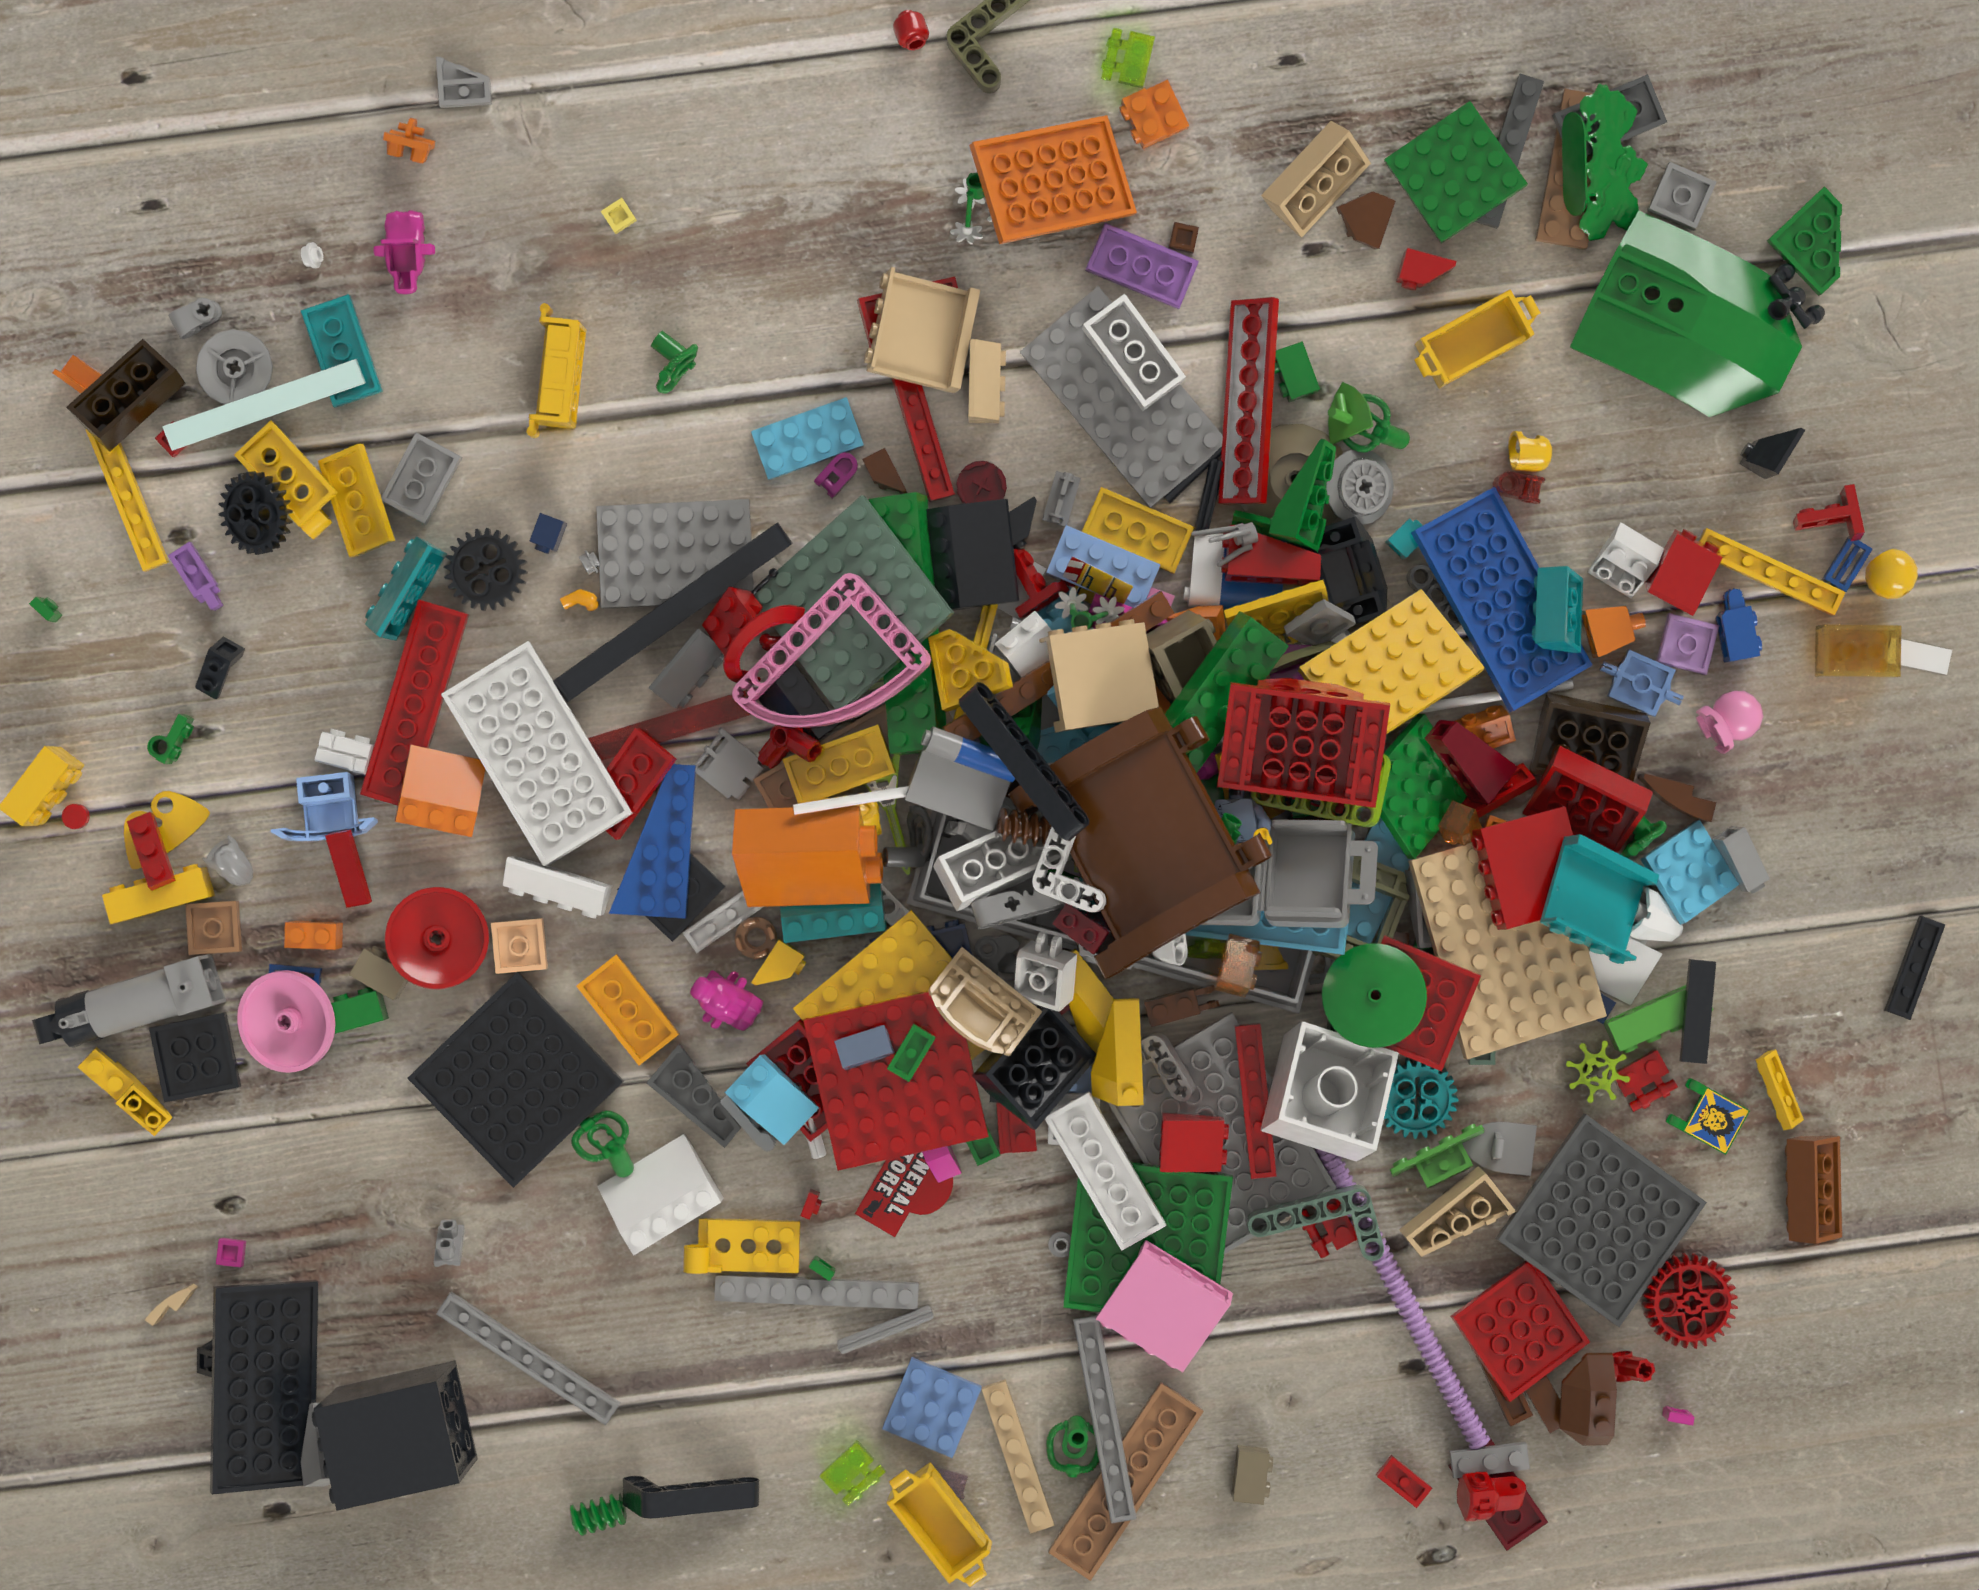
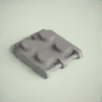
M720 727L717 737L709 746L706 745L704 747L705 752L695 764L692 763L691 765H696V773L729 799L731 796H734L737 800H740L750 788L744 782L745 778L747 777L754 783L753 779L758 777L764 768L758 764V756ZM724 736L725 739H724V740L722 741V743L718 746V748L714 751L713 748L717 745V743H718V742L721 740V738ZM710 754V758L706 761L702 768H698L706 759V757Z

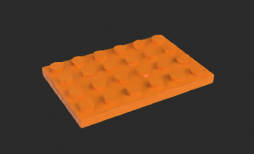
M1107 115L974 141L969 145L999 244L1133 216L1137 213Z

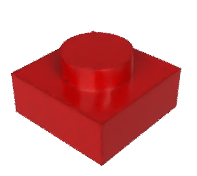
M810 1189L800 1215L801 1217L810 1220L812 1213L818 1214L822 1200L818 1199L820 1192Z

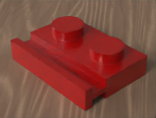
M996 1103L1000 1154L1037 1151L1035 1130L1002 1104Z

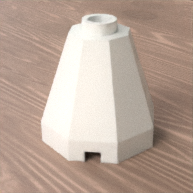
M1643 887L1630 937L1642 940L1672 942L1682 934L1683 924H1679L1667 902L1658 892Z

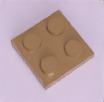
M239 901L185 904L189 955L242 951Z

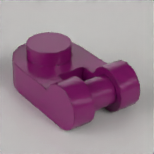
M850 453L838 454L816 477L814 483L819 487L825 488L828 491L827 495L832 499L835 498L856 474L858 469L857 460ZM832 473L840 478L835 484L829 479Z

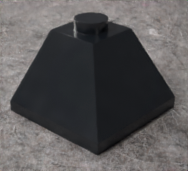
M1797 428L1761 438L1752 443L1748 442L1740 454L1743 458L1739 464L1763 479L1778 475L1804 434L1805 429Z

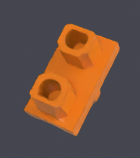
M410 118L407 124L399 122L398 130L405 131V133L392 129L389 133L384 132L383 140L387 141V154L391 156L402 157L404 146L412 148L410 160L417 163H425L429 151L435 147L436 141L415 136V134L423 136L425 133L424 128L417 127V119Z

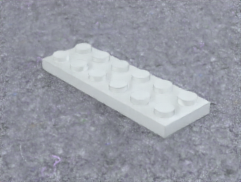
M1089 1091L1054 1110L1045 1118L1121 1251L1166 1226V1222Z

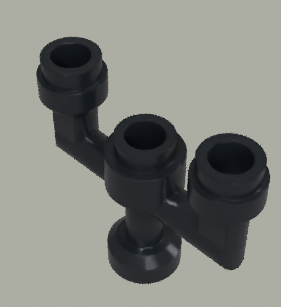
M1789 263L1782 264L1769 277V281L1782 298L1775 299L1769 304V315L1775 320H1783L1789 315L1791 310L1804 329L1811 324L1819 323L1825 315L1824 308L1820 305H1813L1804 312L1801 307L1806 299L1804 290L1799 287L1788 289L1784 284L1794 277L1795 268Z

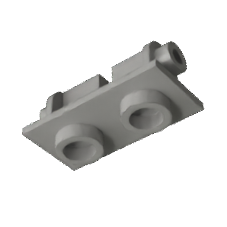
M1056 471L1043 515V521L1064 527L1068 524L1081 478L1075 477L1071 473Z

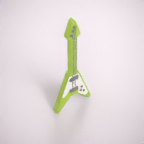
M894 754L892 758L896 773L865 784L870 792L898 788L900 755ZM897 798L878 801L882 809L886 811L895 846L906 847L895 809ZM901 867L907 875H910L911 867Z

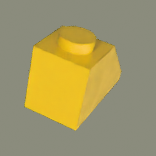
M780 938L751 983L759 985L791 978L794 973L799 975L807 963L803 960L806 954L789 943H784V940Z

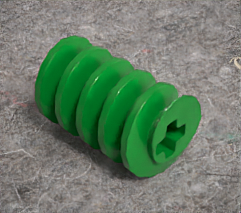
M621 1493L619 1494V1500H616L613 1494H610L608 1503L605 1502L603 1497H600L599 1505L597 1506L593 1499H591L589 1508H586L584 1503L580 1502L578 1511L573 1504L570 1505V1516L574 1530L578 1531L581 1536L587 1534V1529L590 1533H595L597 1526L603 1531L606 1529L607 1524L609 1527L614 1528L617 1521L620 1525H625L627 1513L625 1506L622 1504L623 1498Z

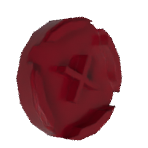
M974 461L965 466L956 482L957 495L963 504L1004 499L1007 490L1006 478L1002 470L987 461Z

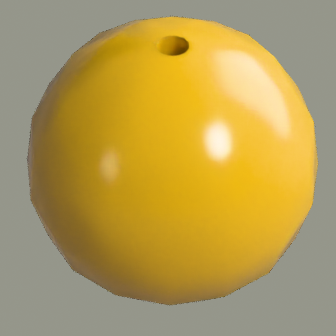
M1890 549L1881 553L1867 565L1865 570V580L1869 589L1879 597L1886 599L1905 596L1913 589L1918 578V568L1914 559L1905 551L1899 549Z

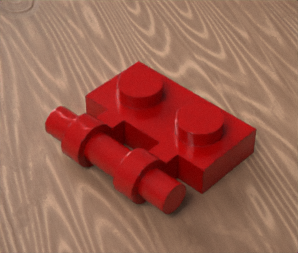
M1656 1049L1617 1070L1619 1075L1630 1077V1081L1627 1083L1618 1079L1615 1082L1624 1097L1632 1093L1636 1097V1100L1628 1103L1633 1112L1640 1108L1646 1109L1651 1106V1102L1660 1097L1665 1098L1671 1095L1670 1092L1678 1088L1674 1079L1666 1083L1663 1082L1661 1077L1668 1074L1669 1070ZM1653 1082L1656 1088L1644 1094L1641 1088Z
M1335 1198L1327 1202V1208L1330 1210H1336L1340 1206V1201ZM1307 1209L1302 1210L1304 1216H1310ZM1347 1215L1323 1221L1322 1224L1327 1231V1234L1320 1236L1315 1226L1317 1223L1302 1227L1303 1230L1307 1231L1312 1241L1310 1244L1314 1251L1317 1250L1320 1258L1330 1254L1326 1247L1330 1242L1333 1243L1336 1250H1339L1357 1240L1354 1227Z

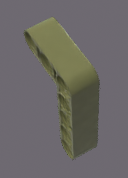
M984 0L947 31V46L978 87L985 93H994L1000 88L1001 73L979 45L978 41L1030 0ZM995 3H1002L1005 9L1002 12H995L991 7ZM980 18L985 22V25L981 28H975L971 23L974 19ZM956 34H961L965 37V40L961 44H956L952 42L951 38ZM976 54L981 60L977 64H971L967 61L968 56ZM987 74H992L996 77V81L993 84H986L982 80L983 77Z

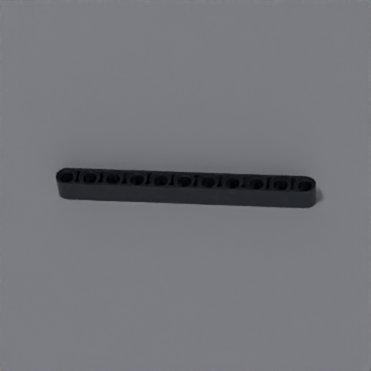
M777 522L553 680L557 689L566 701L569 702L720 596L728 587L734 586L792 545L793 542Z

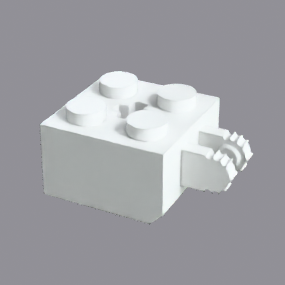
M1039 932L1036 941L1031 940L1018 952L1014 989L1031 1003L1060 1012L1073 1000L1077 954L1062 950L1063 938L1058 936L1053 937L1051 946H1049L1048 934Z

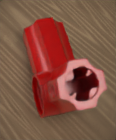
M776 725L770 731V738L758 752V759L762 765L772 769L779 765L786 754L791 751L807 762H814L821 754L822 746L820 741L803 732L802 728Z
M1632 1351L1612 1353L1616 1382L1631 1380L1646 1382L1652 1379L1655 1367L1654 1363H1650L1647 1358L1633 1356Z

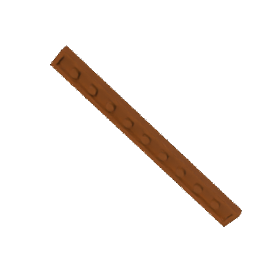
M1158 591L1112 620L1111 627L1119 626V621L1134 619L1135 624L1144 622L1147 631L1173 615L1174 611L1163 592ZM1050 660L1012 683V688L995 694L1010 716L1046 695L1054 685ZM965 713L942 727L947 732L972 741L981 736V733Z

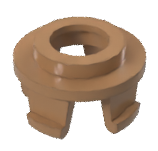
M751 917L744 920L738 926L735 933L737 949L743 955L753 959L766 957L777 943L775 927L770 921L762 917ZM753 928H759L766 934L764 944L759 947L752 946L747 939L749 931Z

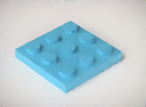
M1700 820L1694 821L1640 859L1645 868L1659 874L1656 886L1679 924L1688 922L1739 885Z

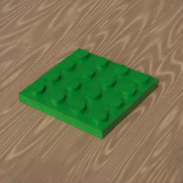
M1471 101L1384 159L1385 164L1441 244L1528 185Z
M1419 713L1384 752L1391 761V768L1380 817L1408 859H1416L1467 797L1426 741L1425 737L1432 730L1433 726L1425 714Z

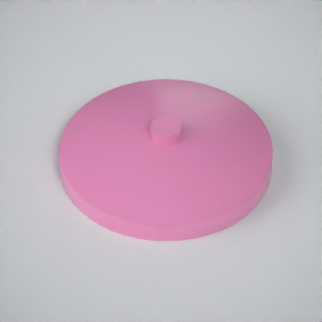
M289 970L271 972L251 983L240 1000L237 1014L240 1037L248 1052L263 1066L278 1072H297L316 1064L329 1050L335 1034L333 1007L324 990L308 976Z

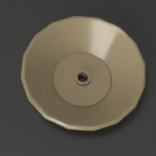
M1281 424L1271 428L1266 504H1241L1243 511L1272 518L1276 507L1292 484L1291 476L1298 475L1320 439L1330 442L1329 436L1325 432L1305 424ZM1337 443L1333 444L1336 447L1335 459L1343 454L1341 447ZM1324 504L1322 518L1326 519V526H1328L1338 516L1334 514L1329 504Z

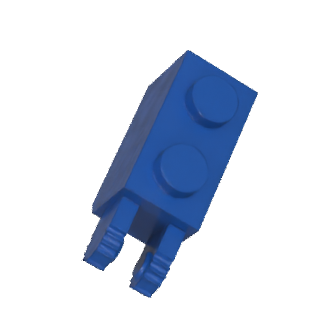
M1735 588L1724 592L1723 603L1725 611L1719 612L1716 616L1724 663L1758 657L1762 650V641L1760 636L1756 635L1755 629L1758 623L1756 612L1752 611L1751 606H1745L1742 591Z

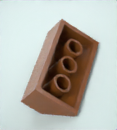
M1799 1136L1787 1139L1785 1146V1155L1787 1157L1785 1178L1788 1186V1195L1786 1197L1788 1221L1786 1228L1789 1233V1241L1818 1244L1842 1238L1840 1136Z

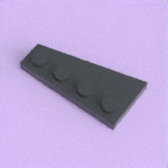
M680 1043L647 1081L651 1088L724 1148L742 1128L720 1103L721 1098Z

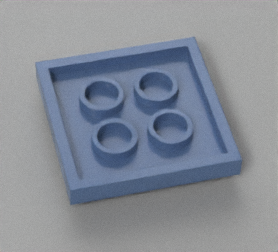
M911 1357L882 1429L953 1458L982 1386Z

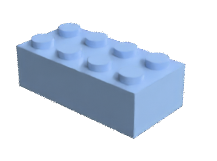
M1066 525L1046 575L1087 589L1063 577L1067 565L1073 556L1132 585L1133 588L1124 604L1135 607L1146 600L1160 564Z

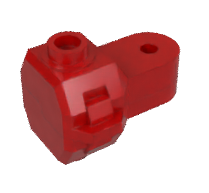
M1487 1471L1465 1473L1459 1479L1457 1504L1467 1522L1488 1520L1497 1511L1519 1509L1523 1505L1526 1484L1521 1479L1513 1476L1491 1478Z

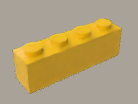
M198 864L183 867L182 873L174 875L176 881L153 891L148 888L145 878L133 881L134 886L125 888L124 884L110 887V893L102 895L109 923L116 924L214 897L215 893L208 868H199Z

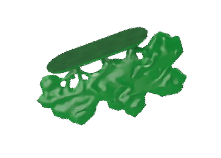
M1598 84L1595 92L1584 96L1580 102V111L1587 119L1586 125L1581 116L1575 112L1568 113L1562 123L1564 203L1568 212L1573 216L1581 215L1587 204V210L1580 220L1579 227L1584 233L1588 234L1589 241L1604 238L1612 222H1615L1616 226L1623 228L1625 231L1628 230L1639 211L1638 199L1633 196L1629 186L1631 183L1641 180L1648 166V163L1642 158L1636 157V151L1630 145L1625 147L1621 145V138L1632 127L1637 109L1631 102L1626 101L1625 96L1619 90L1610 91L1607 85ZM1595 114V118L1590 121V115ZM1599 121L1600 126L1598 130L1588 135V132L1592 130L1590 126ZM1595 137L1597 142H1592L1590 138ZM1586 141L1593 148V156L1589 162H1587ZM1587 175H1588L1589 180L1591 181L1590 186H1589L1588 188H1587ZM1589 196H1596L1597 200L1590 201Z

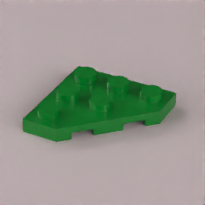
M1825 186L1767 240L1787 263L1794 266L1795 272L1818 296L1822 295L1840 278L1839 252H1841L1840 216L1842 215V204Z

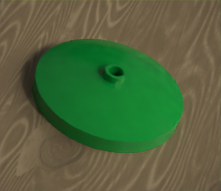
M1370 943L1347 950L1345 955L1341 954L1332 963L1323 981L1321 997L1327 1020L1340 1036L1359 1046L1380 1048L1398 1043L1414 1031L1425 1011L1427 990L1420 969L1408 955L1389 945ZM1372 991H1379L1380 998L1378 1000L1371 998Z

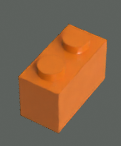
M285 922L284 948L331 950L342 948L343 923Z

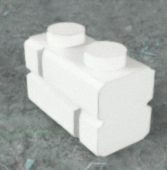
M332 728L330 733H321L314 759L315 762L366 774L374 749V744L369 743L370 738L355 735L354 739L345 737L346 732Z

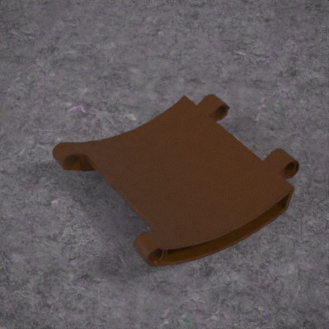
M1161 707L1149 709L1109 729L1049 765L1089 818V825L1076 835L1070 856L1084 883L1101 890L1106 896V905L1100 913L1115 941L1108 945V949L1094 955V959L1105 979L1115 976L1181 935L1261 893L1249 869L1265 862L1272 857V854L1260 832L1243 843L1235 845L1186 754L1209 741L1197 716L1191 717L1172 728ZM1021 785L1008 794L1019 816L1023 811L1030 815L1039 810ZM1094 894L1092 898L1095 904L1098 905L1099 900L1096 899L1097 894Z

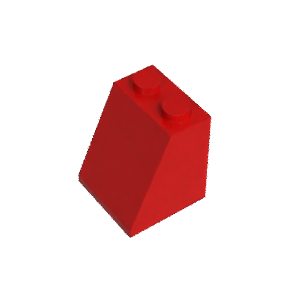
M1675 529L1664 547L1658 566L1644 584L1648 593L1693 616L1723 557L1718 552L1720 548L1708 541L1703 544L1695 540L1697 536L1686 529H1683L1682 532Z
M1162 1113L1159 1153L1160 1172H1221V1166L1227 1163V1149H1223V1139H1228L1229 1124H1224V1117Z

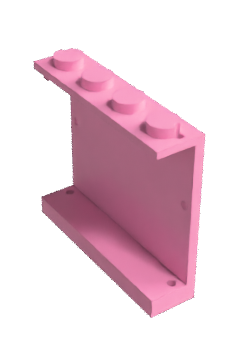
M1145 1240L1140 1247L1138 1257L1104 1307L1098 1312L1096 1320L1104 1327L1113 1329L1121 1334L1125 1340L1136 1343L1148 1354L1162 1359L1171 1368L1184 1372L1231 1305L1233 1293Z

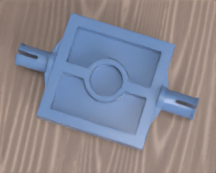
M1630 649L1626 651L1618 667L1606 661H1603L1601 664L1602 666L1599 671L1613 676L1612 685L1607 697L1655 717L1660 705L1665 700L1673 702L1678 706L1682 702L1680 700H1683V695L1670 690L1675 669Z

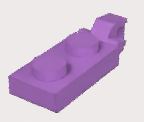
M192 542L184 544L168 555L194 598L198 599L200 603L206 601L209 608L214 611L224 606L217 595L221 591L218 583Z

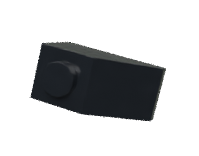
M1035 497L1030 498L1009 512L1013 549H1021L1027 544L1025 540L1029 538L1037 503Z

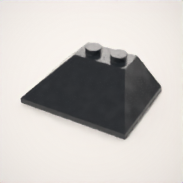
M1356 516L1326 526L1318 552H1311L1321 555L1320 580H1323L1326 586L1328 601L1353 615L1356 624L1377 618L1387 611L1388 587L1373 539Z

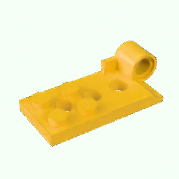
M270 420L234 456L249 472H264L265 476H273L272 483L280 482L278 490H286L283 498L284 500L291 501L286 507L293 510V513L288 515L314 540L332 523V520L321 508L338 492L275 422ZM270 450H275L276 457L274 461L266 463V453ZM286 468H291V478L283 481L281 479L282 471ZM307 486L309 489L308 495L303 499H299L297 496L299 488Z
M699 1218L698 1244L684 1246L683 1272L689 1274L721 1273L722 1271L799 1273L801 1221ZM720 1238L727 1239L731 1245L730 1249L726 1252L720 1251L716 1246L717 1240ZM745 1239H752L755 1242L756 1249L753 1252L743 1250L742 1242ZM770 1240H778L781 1244V1250L777 1253H772L768 1250L767 1243Z

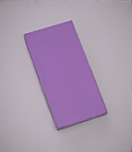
M1104 223L1085 271L1180 309L1199 261Z

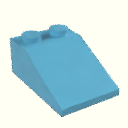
M765 1054L759 1055L725 1092L745 1113L783 1145L820 1108Z

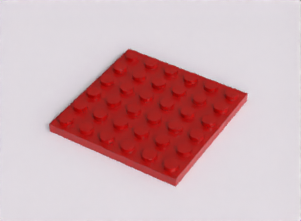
M928 991L803 1020L838 1171L989 1137L977 1082L972 1077L974 1069L967 1039L946 1022L935 1007ZM916 1024L935 1035L936 1038L910 1082L888 1070L887 1067L912 1025ZM885 1025L895 1054L851 1069H843L835 1041Z

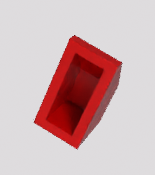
M1407 248L1403 253L1396 282L1402 283L1401 287L1408 290L1422 288L1452 271L1457 261Z

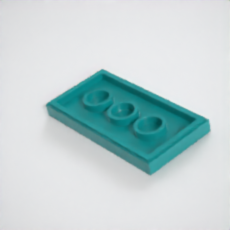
M347 294L301 310L320 370L323 371L357 359L366 382L365 384L330 395L333 407L337 408L383 392L351 295Z

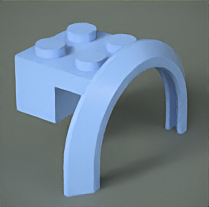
M348 772L296 778L298 802L303 805L306 831L290 830L288 828L270 830L271 833L287 841L326 840L325 835L349 829H351L353 836L365 834L378 823V820L374 817L358 819L354 776Z

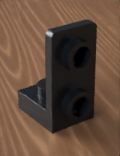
M223 636L208 649L195 688L213 699H218L230 667L243 657L245 648Z

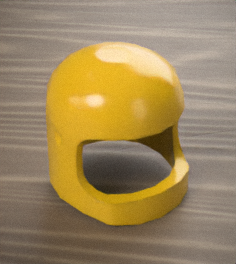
M1513 431L1508 441L1509 461L1512 470L1540 472L1546 469L1552 458V445L1548 438L1537 435L1535 439L1525 437L1522 431ZM1517 440L1519 441V453H1517L1515 448Z

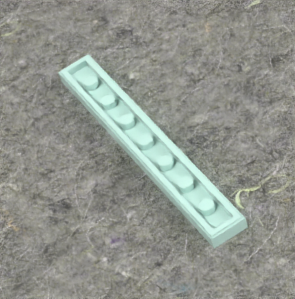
M357 359L173 422L162 426L173 451L365 384L366 382Z

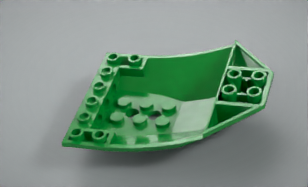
M1638 211L1617 247L1590 301L1570 348L1622 371L1674 397L1710 418L1779 394L1802 349V345L1790 313L1783 320H1775L1768 313L1769 304L1775 299H1782L1769 281V274L1696 235L1642 211ZM1649 288H1655L1659 291L1660 296L1656 300H1648L1645 297V291ZM1680 299L1683 302V309L1679 312L1670 311L1668 308L1670 300Z

